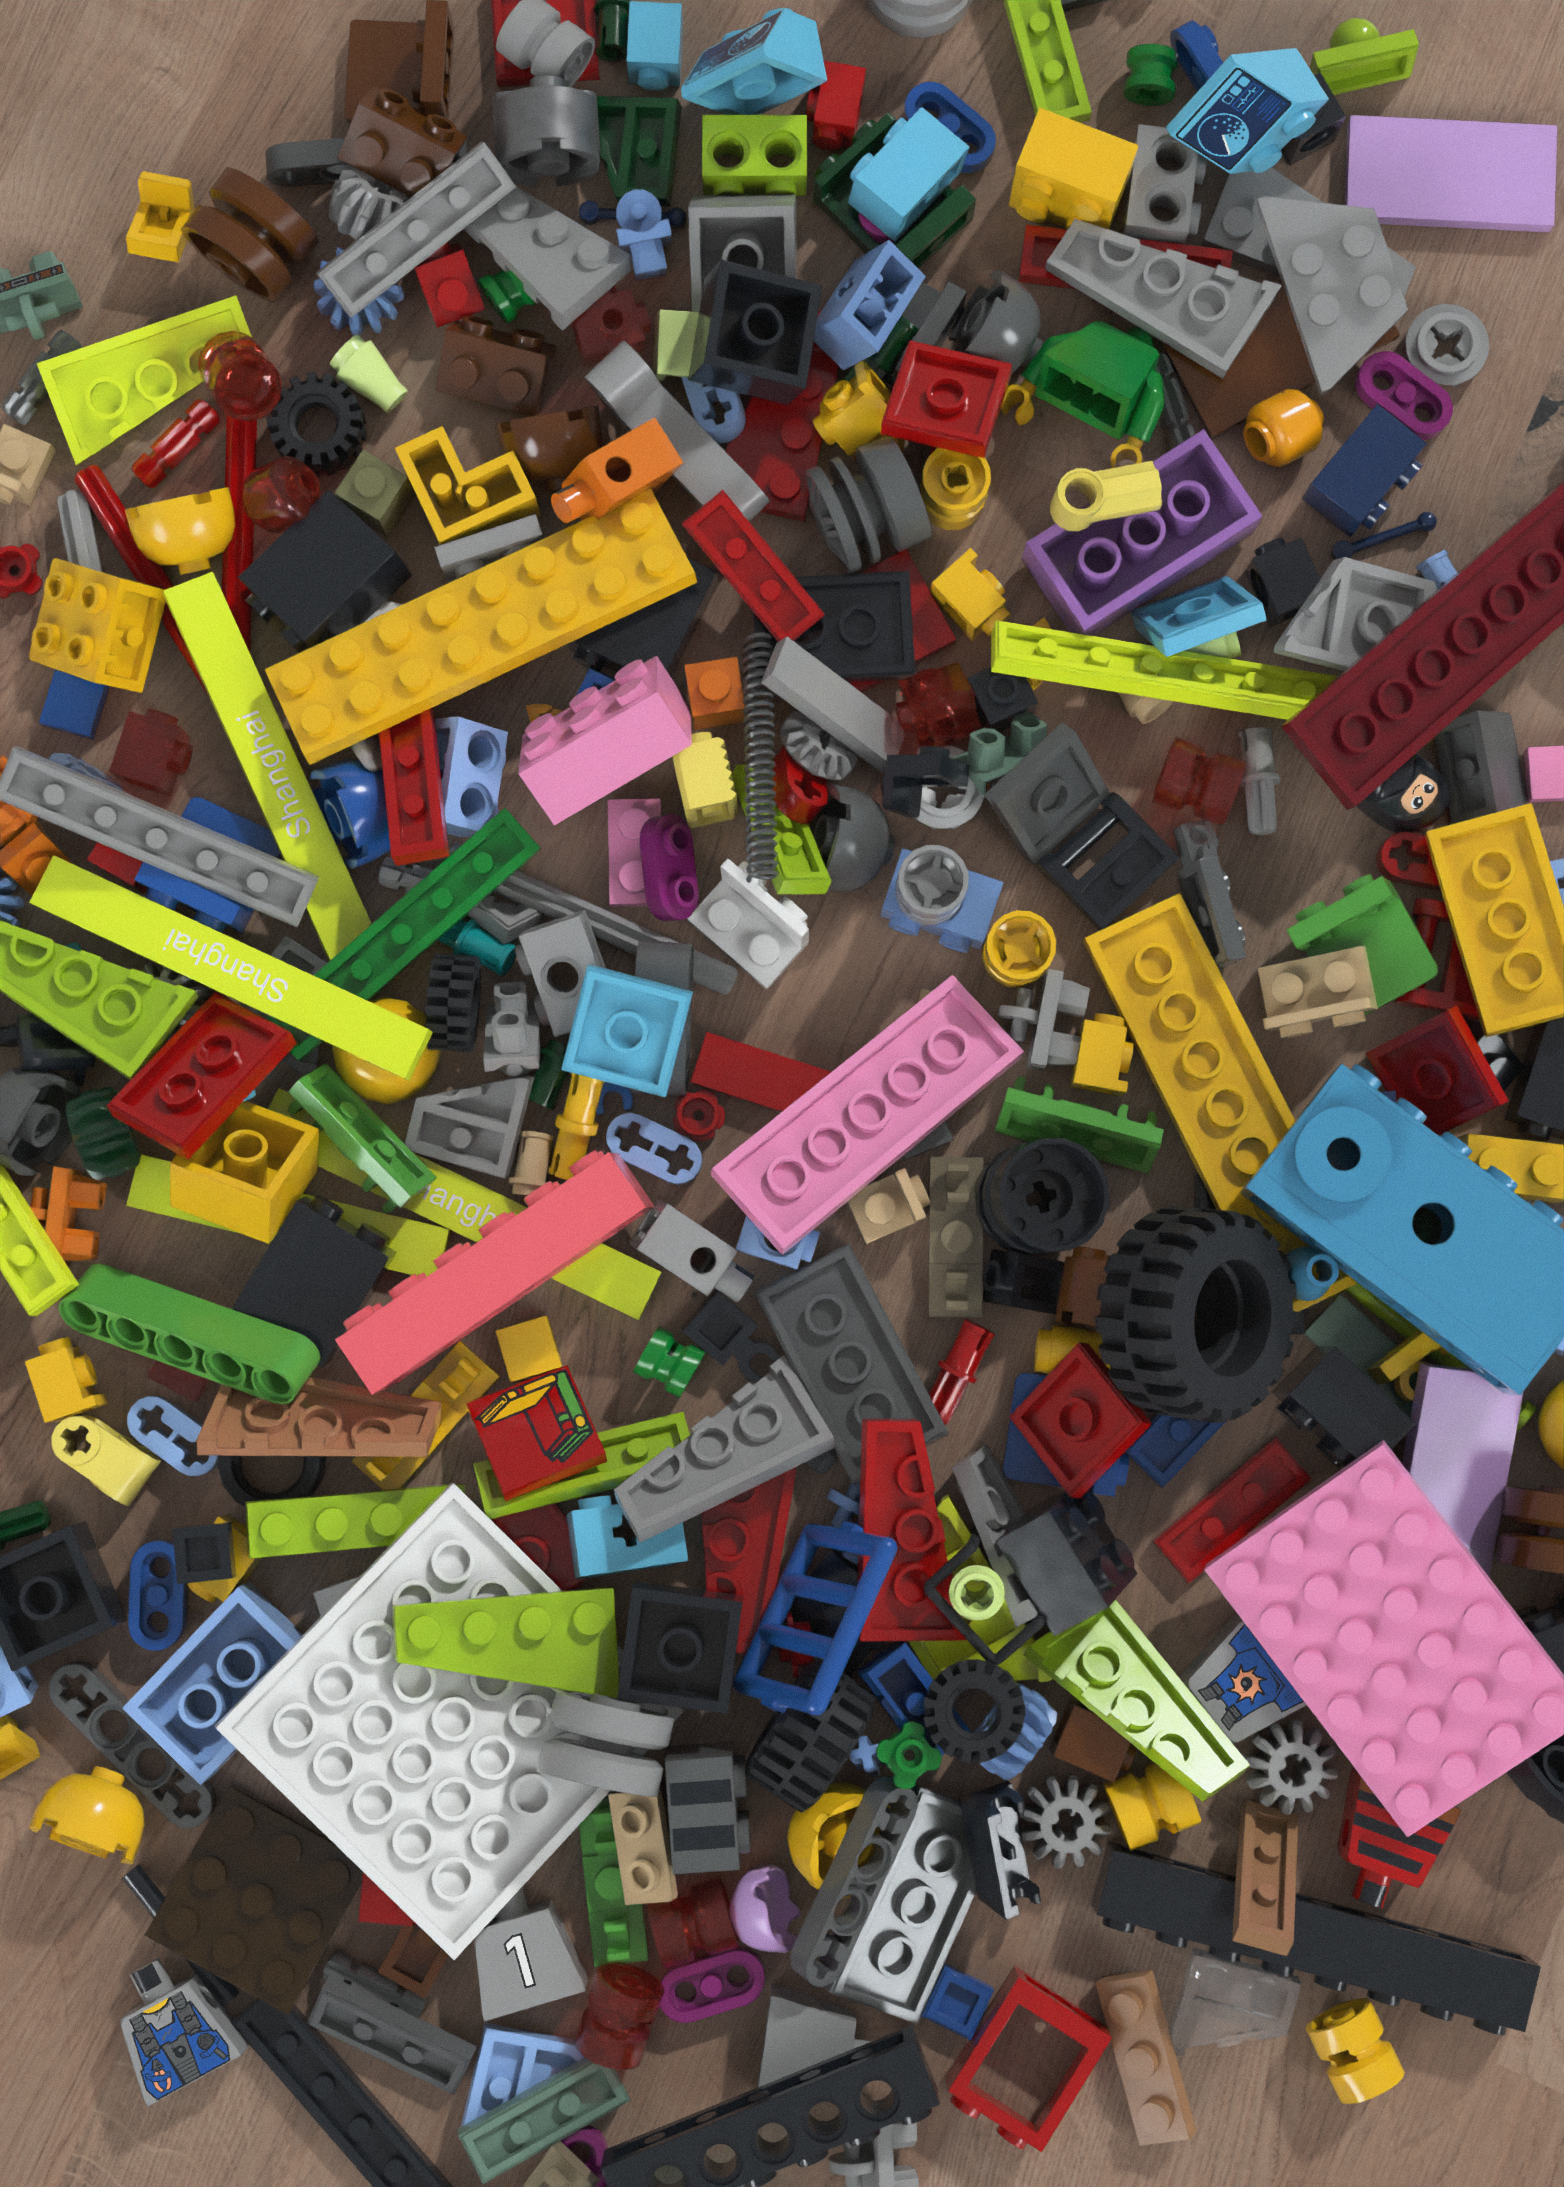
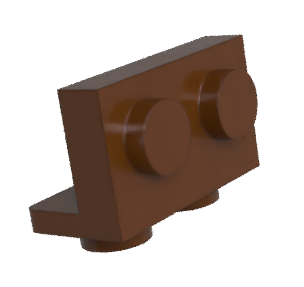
M371 87L357 106L337 158L412 197L453 165L467 136L457 131L456 126L447 118L437 114L427 115L409 105L408 100L400 93L387 88Z
M464 316L462 321L457 320L445 329L435 391L530 416H537L540 413L549 361L555 356L556 345L543 342L544 336L531 330L514 329L513 334L493 329L494 323L492 321L475 316Z

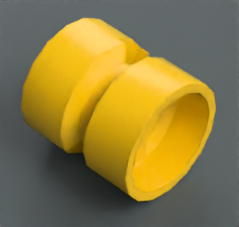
M937 448L927 458L922 471L919 491L925 504L929 521L932 524L945 530H961L972 525L982 515L991 483V472L986 458Z
M1016 910L1004 914L993 924L983 944L982 961L985 970L995 982L1007 988H1023L1032 985L1049 968L1056 954V938L1052 927L1047 921L1031 911Z
M1156 1763L1145 1767L1144 1777L1138 1778L1130 1772L1117 1777L1115 1782L1107 1781L1103 1783L1110 1807L1130 1851L1158 1841L1161 1829L1165 1828L1172 1834H1175L1201 1823L1192 1793Z
M1357 1998L1337 2004L1323 2011L1307 2024L1306 2031L1319 2058L1331 2062L1326 2073L1342 2104H1355L1372 2099L1385 2093L1403 2079L1405 2071L1392 2044L1389 2041L1380 2040L1384 2028L1368 1998Z

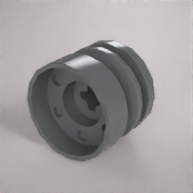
M884 435L856 448L855 457L859 473L852 476L846 465L837 456L830 459L829 468L833 485L830 484L822 468L818 465L805 470V479L810 494L809 505L817 528L828 549L833 552L848 574L860 570L862 566L857 544L860 545L871 563H875L881 559V550L877 536L884 533L892 546L899 552L930 539L932 535L929 517L917 483L899 446L891 436Z

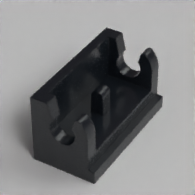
M1004 1781L959 1798L978 1899L1005 1920L1019 1915L1015 1898L1026 1897L1034 1904L1041 1903L1040 1889L1029 1879L1018 1813L1025 1811L1022 1795L1013 1790L1012 1783Z

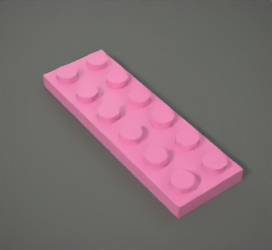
M951 975L715 1165L711 1170V1176L783 1255L1019 1061L1024 1051L964 986Z

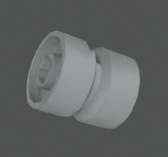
M522 0L511 11L502 25L497 37L496 49L497 52L518 68L524 70L531 67L530 73L535 77L542 75L557 76L561 78L562 86L572 87L588 66L594 52L595 39L569 20L560 23V12L545 0Z
M925 845L913 850L904 859L896 880L895 897L900 910L910 920L921 925H937L948 921L958 912L968 889L969 873L964 861L955 851L942 845Z

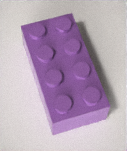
M1204 429L1153 461L1155 468L1158 469L1162 486V506L1160 510L1093 522L1087 528L1080 531H1068L1054 524L1026 542L1021 560L1069 632L1090 636L1096 635L1254 533L1263 516ZM1090 503L1085 504L1079 509L1090 507Z

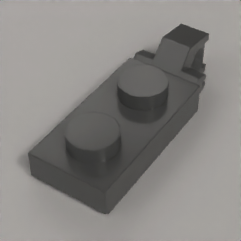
M1209 819L1183 824L1172 830L1183 866L1181 870L1177 871L1185 904L1218 969H1223L1246 957L1244 950L1245 934L1241 924L1235 919L1229 898L1231 892L1229 878L1221 869L1216 848L1219 841Z

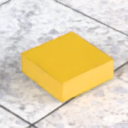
M548 1315L495 1331L510 1382L563 1367Z

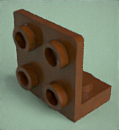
M426 0L425 20H417V22L351 21L344 116L348 123H351L359 102L371 87L394 90L403 95L412 107L427 115L437 114L449 120L454 25L448 1Z

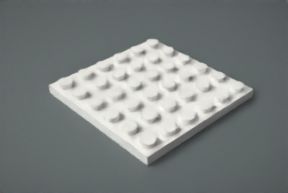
M450 1483L215 1725V1728L455 1960L611 1790L565 1780L538 1770L544 1741L551 1738H565L577 1741L581 1739V1735L559 1729L551 1722L550 1715L556 1691L591 1697V1694L397 1663L395 1661L392 1605L562 1591L454 1483ZM617 1645L620 1682L624 1651ZM631 1701L641 1704L643 1709L672 1716L674 1721L684 1712L680 1707ZM632 1747V1753L644 1755L649 1750Z

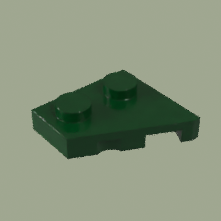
M597 96L600 155L618 202L627 192L645 190L652 193L658 199L660 206L670 207L682 110L678 98Z

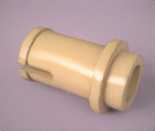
M534 1131L520 1132L519 1137L521 1138L515 1177H510L508 1183L513 1185L512 1195L525 1198L534 1190L547 1183L552 1142L554 1141L553 1135Z

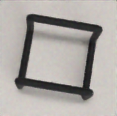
M975 1526L970 1530L972 1534L967 1545L925 1582L924 1592L986 1661L999 1665L1043 1627L1045 1618L1039 1613L1035 1618L1025 1622L1027 1626L994 1654L935 1589L977 1550L981 1539Z

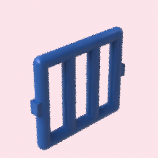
M843 1521L841 1528L815 1523L807 1524L797 1540L733 1680L735 1690L740 1694L762 1700L760 1704L783 1714L787 1708L816 1716L823 1714L829 1705L897 1553L898 1547L895 1540L886 1536L864 1533V1528L850 1522ZM818 1547L870 1556L857 1586L806 1576ZM796 1596L847 1607L834 1638L783 1626ZM773 1646L824 1659L810 1690L760 1676Z

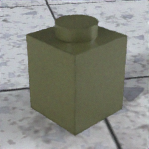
M364 449L335 492L336 497L364 523L387 538L416 495L407 475Z

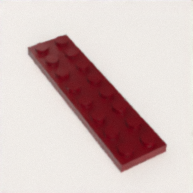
M1564 480L1281 725V728L1346 810L1354 808L1564 623Z

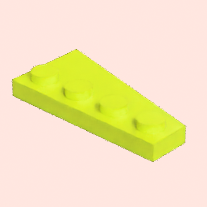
M237 295L39 362L37 366L75 464L78 466L254 349L255 344Z

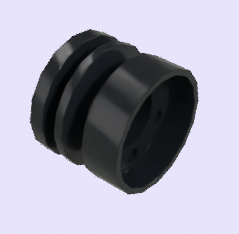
M1064 1138L1038 1139L1014 1145L996 1154L981 1171L975 1189L976 1213L985 1233L1001 1248L1027 1255L1070 1251L1088 1242L1103 1225L1110 1204L1108 1179L1100 1162L1084 1146ZM1039 1192L1041 1202L1029 1206L1026 1201V1195Z

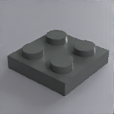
M1061 722L1016 766L1004 775L985 794V797L1021 855L1035 866L1046 853L1054 849L1087 818L1110 792L1076 732Z

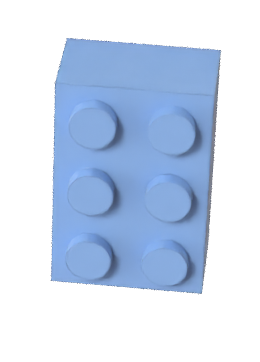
M251 1582L243 1584L235 1589L122 1709L191 1777L202 1785L214 1776L238 1751L215 1728V1725L303 1636V1633Z

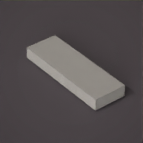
M786 636L776 644L761 683L881 773H884L887 755H898L907 727Z

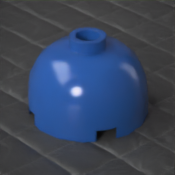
M349 758L332 762L311 772L310 779H319L320 788L312 790L333 839L336 845H339L341 841L345 851L349 854L343 857L347 867L351 869L360 867L391 850L383 770L369 771L362 765L359 759Z

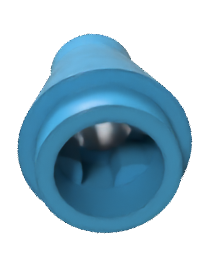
M1299 1247L1286 1255L1291 1269L1288 1271L1289 1280L1295 1282L1297 1294L1295 1298L1298 1300L1312 1301L1320 1298L1328 1291L1338 1277L1339 1268L1337 1262L1331 1256L1323 1254L1317 1249ZM1313 1264L1316 1265V1272L1319 1274L1318 1280L1312 1275Z

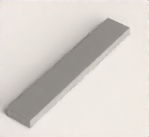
M19 746L12 748L0 778V801L295 927H298L320 877Z

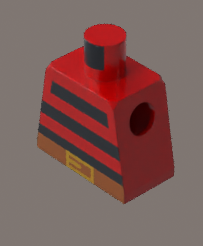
M1352 1765L1338 1841V1854L1345 1861L1361 1867L1351 1896L1369 1905L1383 1908L1393 1879L1419 1888L1455 1826L1461 1809L1454 1806L1407 1837Z

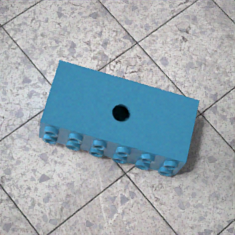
M1341 1063L1331 1073L1239 1193L1307 1245L1334 1258L1341 1271L1504 1394L1521 1395L1564 1339V1229L1560 1227L1564 1219L1545 1203L1536 1199L1531 1204L1513 1191L1517 1188L1518 1184L1498 1168L1490 1165L1487 1170L1482 1169L1471 1161L1468 1157L1472 1150L1460 1139L1446 1131L1442 1136L1437 1135L1422 1123L1426 1120L1427 1116L1416 1106L1401 1097L1397 1102H1393L1379 1092L1378 1088L1382 1084L1381 1081L1365 1068L1354 1064L1349 1069ZM1418 1208H1426L1432 1211L1440 1221V1235L1432 1245L1422 1242L1413 1231L1412 1220Z

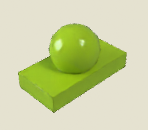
M1350 18L1341 22L1333 32L1330 39V49L1313 52L1310 70L1313 75L1321 72L1333 95L1410 78L1419 42L1414 29L1380 37V32L1372 22L1363 18Z

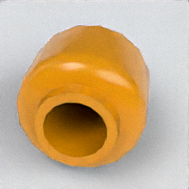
M1286 389L1250 409L1246 418V425L1243 429L1245 445L1256 460L1265 462L1269 466L1283 467L1318 448L1322 440L1323 412L1316 401L1310 399L1301 391Z

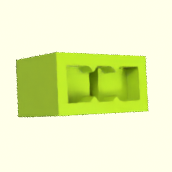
M702 115L703 195L796 194V196H806L807 115ZM726 154L736 155L742 160L738 165L729 168L723 167L716 162L719 157ZM784 154L792 158L793 162L787 167L779 168L771 165L768 160L774 155Z

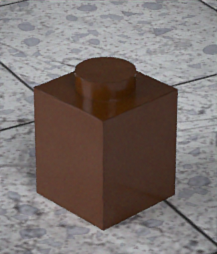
M1071 1699L1068 1700L1049 1746V1750L1054 1757L1112 1782H1115L1119 1770L1127 1773L1137 1752V1748L1093 1711Z

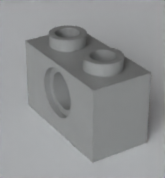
M586 910L525 929L519 935L521 944L515 946L517 959L525 976L533 975L539 995L533 996L538 1018L542 1026H551L554 1037L571 1032L587 966L591 964L606 968ZM557 962L572 964L578 972V984L573 987L558 985L552 977L553 964Z

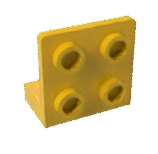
M54 558L44 584V595L36 627L32 633L29 659L94 683L142 693L166 602L163 596L165 589L116 577L69 561Z

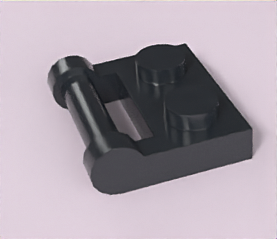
M1111 792L1101 802L1102 809L1053 855L1048 852L1036 863L1037 868L1045 878L1057 886L1099 931L1110 925L1180 858L1130 805L1115 792ZM1116 824L1121 825L1128 834L1077 880L1068 869Z

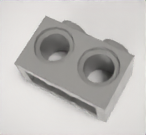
M1138 124L1133 143L1139 145L1127 185L1122 234L1137 239L1185 244L1188 234L1196 235L1198 231L1201 203L1192 201L1194 185L1203 184L1207 159L1173 138L1165 127ZM1160 158H1171L1179 164L1180 169L1176 171L1164 170L1158 165L1157 160ZM1156 207L1166 208L1173 214L1174 219L1171 221L1157 220L1150 210Z

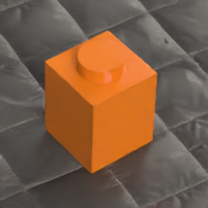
M737 657L684 665L695 730L743 723L745 718L743 709L745 705L743 704L744 697Z

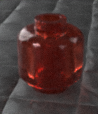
M290 456L274 459L253 470L245 479L243 488L244 509L247 516L258 526L268 532L282 534L294 522L301 521L308 516L310 507L322 496L320 482L317 475L301 460Z

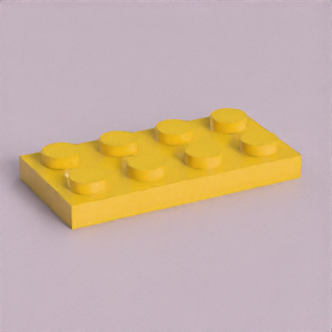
M1532 803L1426 831L1425 839L1485 1038L1564 1017V906Z

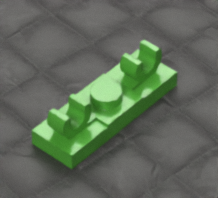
M327 1063L297 1080L288 1091L295 1098L289 1105L288 1112L293 1116L305 1109L315 1119L312 1126L319 1128V1132L325 1129L324 1133L338 1146L340 1152L346 1158L352 1160L361 1171L364 1170L369 1175L364 1181L362 1189L367 1193L379 1185L389 1196L388 1201L381 1208L385 1213L392 1211L398 1206L401 1208L425 1191L437 1178Z
M1019 1076L1013 1088L1008 1087L994 1132L1026 1141L1064 1138L1084 1146L1097 1160L1149 1173L1161 1146L1164 1129L1155 1127L1157 1123L1155 1112L1149 1111L1143 1124L1127 1119L1129 1105L1122 1104L1116 1116H1113L1110 1112L1096 1109L1085 1103L1052 1099L1054 1088L1053 1085L1048 1083L1045 1085L1042 1096L1024 1091L1026 1077Z
M605 1796L579 1824L594 1967L649 1960L644 1904L625 1905L609 1798Z

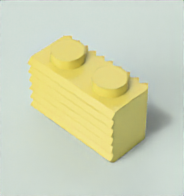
M711 732L692 734V745L672 756L689 828L735 819L738 814L737 793L735 792V784L732 772L730 771L725 741L719 737L712 738Z

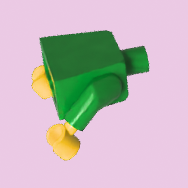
M1094 321L1079 331L1047 338L1021 374L1025 378L1021 385L1013 384L1007 387L1001 409L1003 414L1006 415L1014 404L1022 403L1015 412V420L1018 425L1027 424L1034 416L1035 409L1031 396L1035 392L1036 397L1117 440H1120L1124 434L1128 436L1126 444L1119 445L1112 452L1110 459L1111 468H1116L1117 464L1125 459L1132 460L1135 464L1142 463L1141 447L1143 443L1149 444L1164 408L1163 378L1156 371L1160 355L1157 349L1153 348L1150 334L1140 327H1132L1123 332L1103 321Z

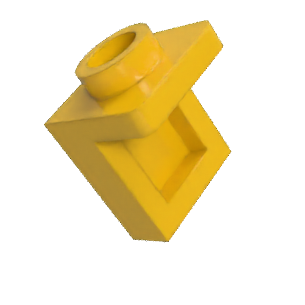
M143 171L138 178L140 204L126 235L127 251L130 254L179 263L188 241L183 235L181 228L195 210L192 183L188 179Z

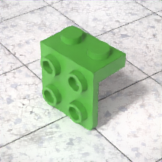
M1369 874L1353 881L1342 889L1345 897L1327 907L1324 901H1320L1303 909L1295 915L1298 923L1286 929L1295 947L1305 951L1308 957L1365 946L1378 1009L1433 980L1438 974V966L1391 881L1383 876L1374 880L1372 875ZM1376 1010L1364 1012V1014L1367 1016Z

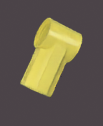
M1153 461L1094 472L1086 468L1071 470L1061 478L1050 502L1051 516L1054 522L1061 528L1068 531H1080L1087 528L1093 522L1160 510L1162 506V486L1158 469L1155 468ZM1077 491L1084 494L1088 498L1090 507L1085 509L1072 507L1067 502L1065 493Z

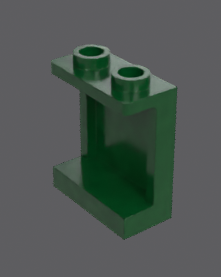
M890 112L885 114L878 122L874 119L866 122L852 139L853 145L840 157L837 154L829 156L814 174L813 201L864 253L883 243L876 242L859 225V212L848 203L853 185L850 174L864 155L871 153L875 156L885 146L883 140L891 127L897 122V119ZM963 185L959 186L955 191L948 186L908 228L906 233L896 242L892 243L919 269L973 220L976 198Z

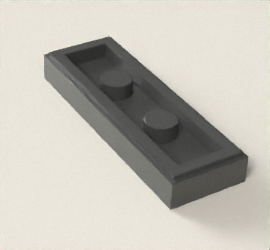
M330 1975L321 1989L307 2022L308 2025L455 2095L477 2046Z

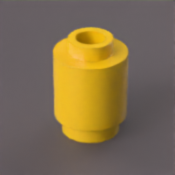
M1052 1325L1051 1330L1038 1329L1034 1371L1044 1372L1047 1376L1078 1342L1088 1343L1101 1359L1098 1345L1102 1344L1101 1334L1094 1329Z

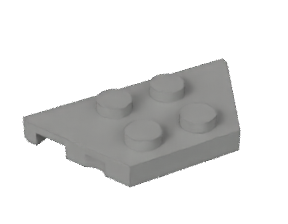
M1263 196L1257 199L1256 207L1319 395L1321 396L1327 394L1369 352L1374 344L1406 314L1408 307L1375 209Z
M1347 557L1333 560L1275 644L1274 653L1345 671L1437 590L1436 583Z

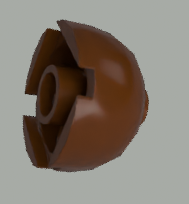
M599 406L496 423L503 455L513 450L527 480L544 481L545 491L562 489L561 484L582 459L602 448L603 445Z

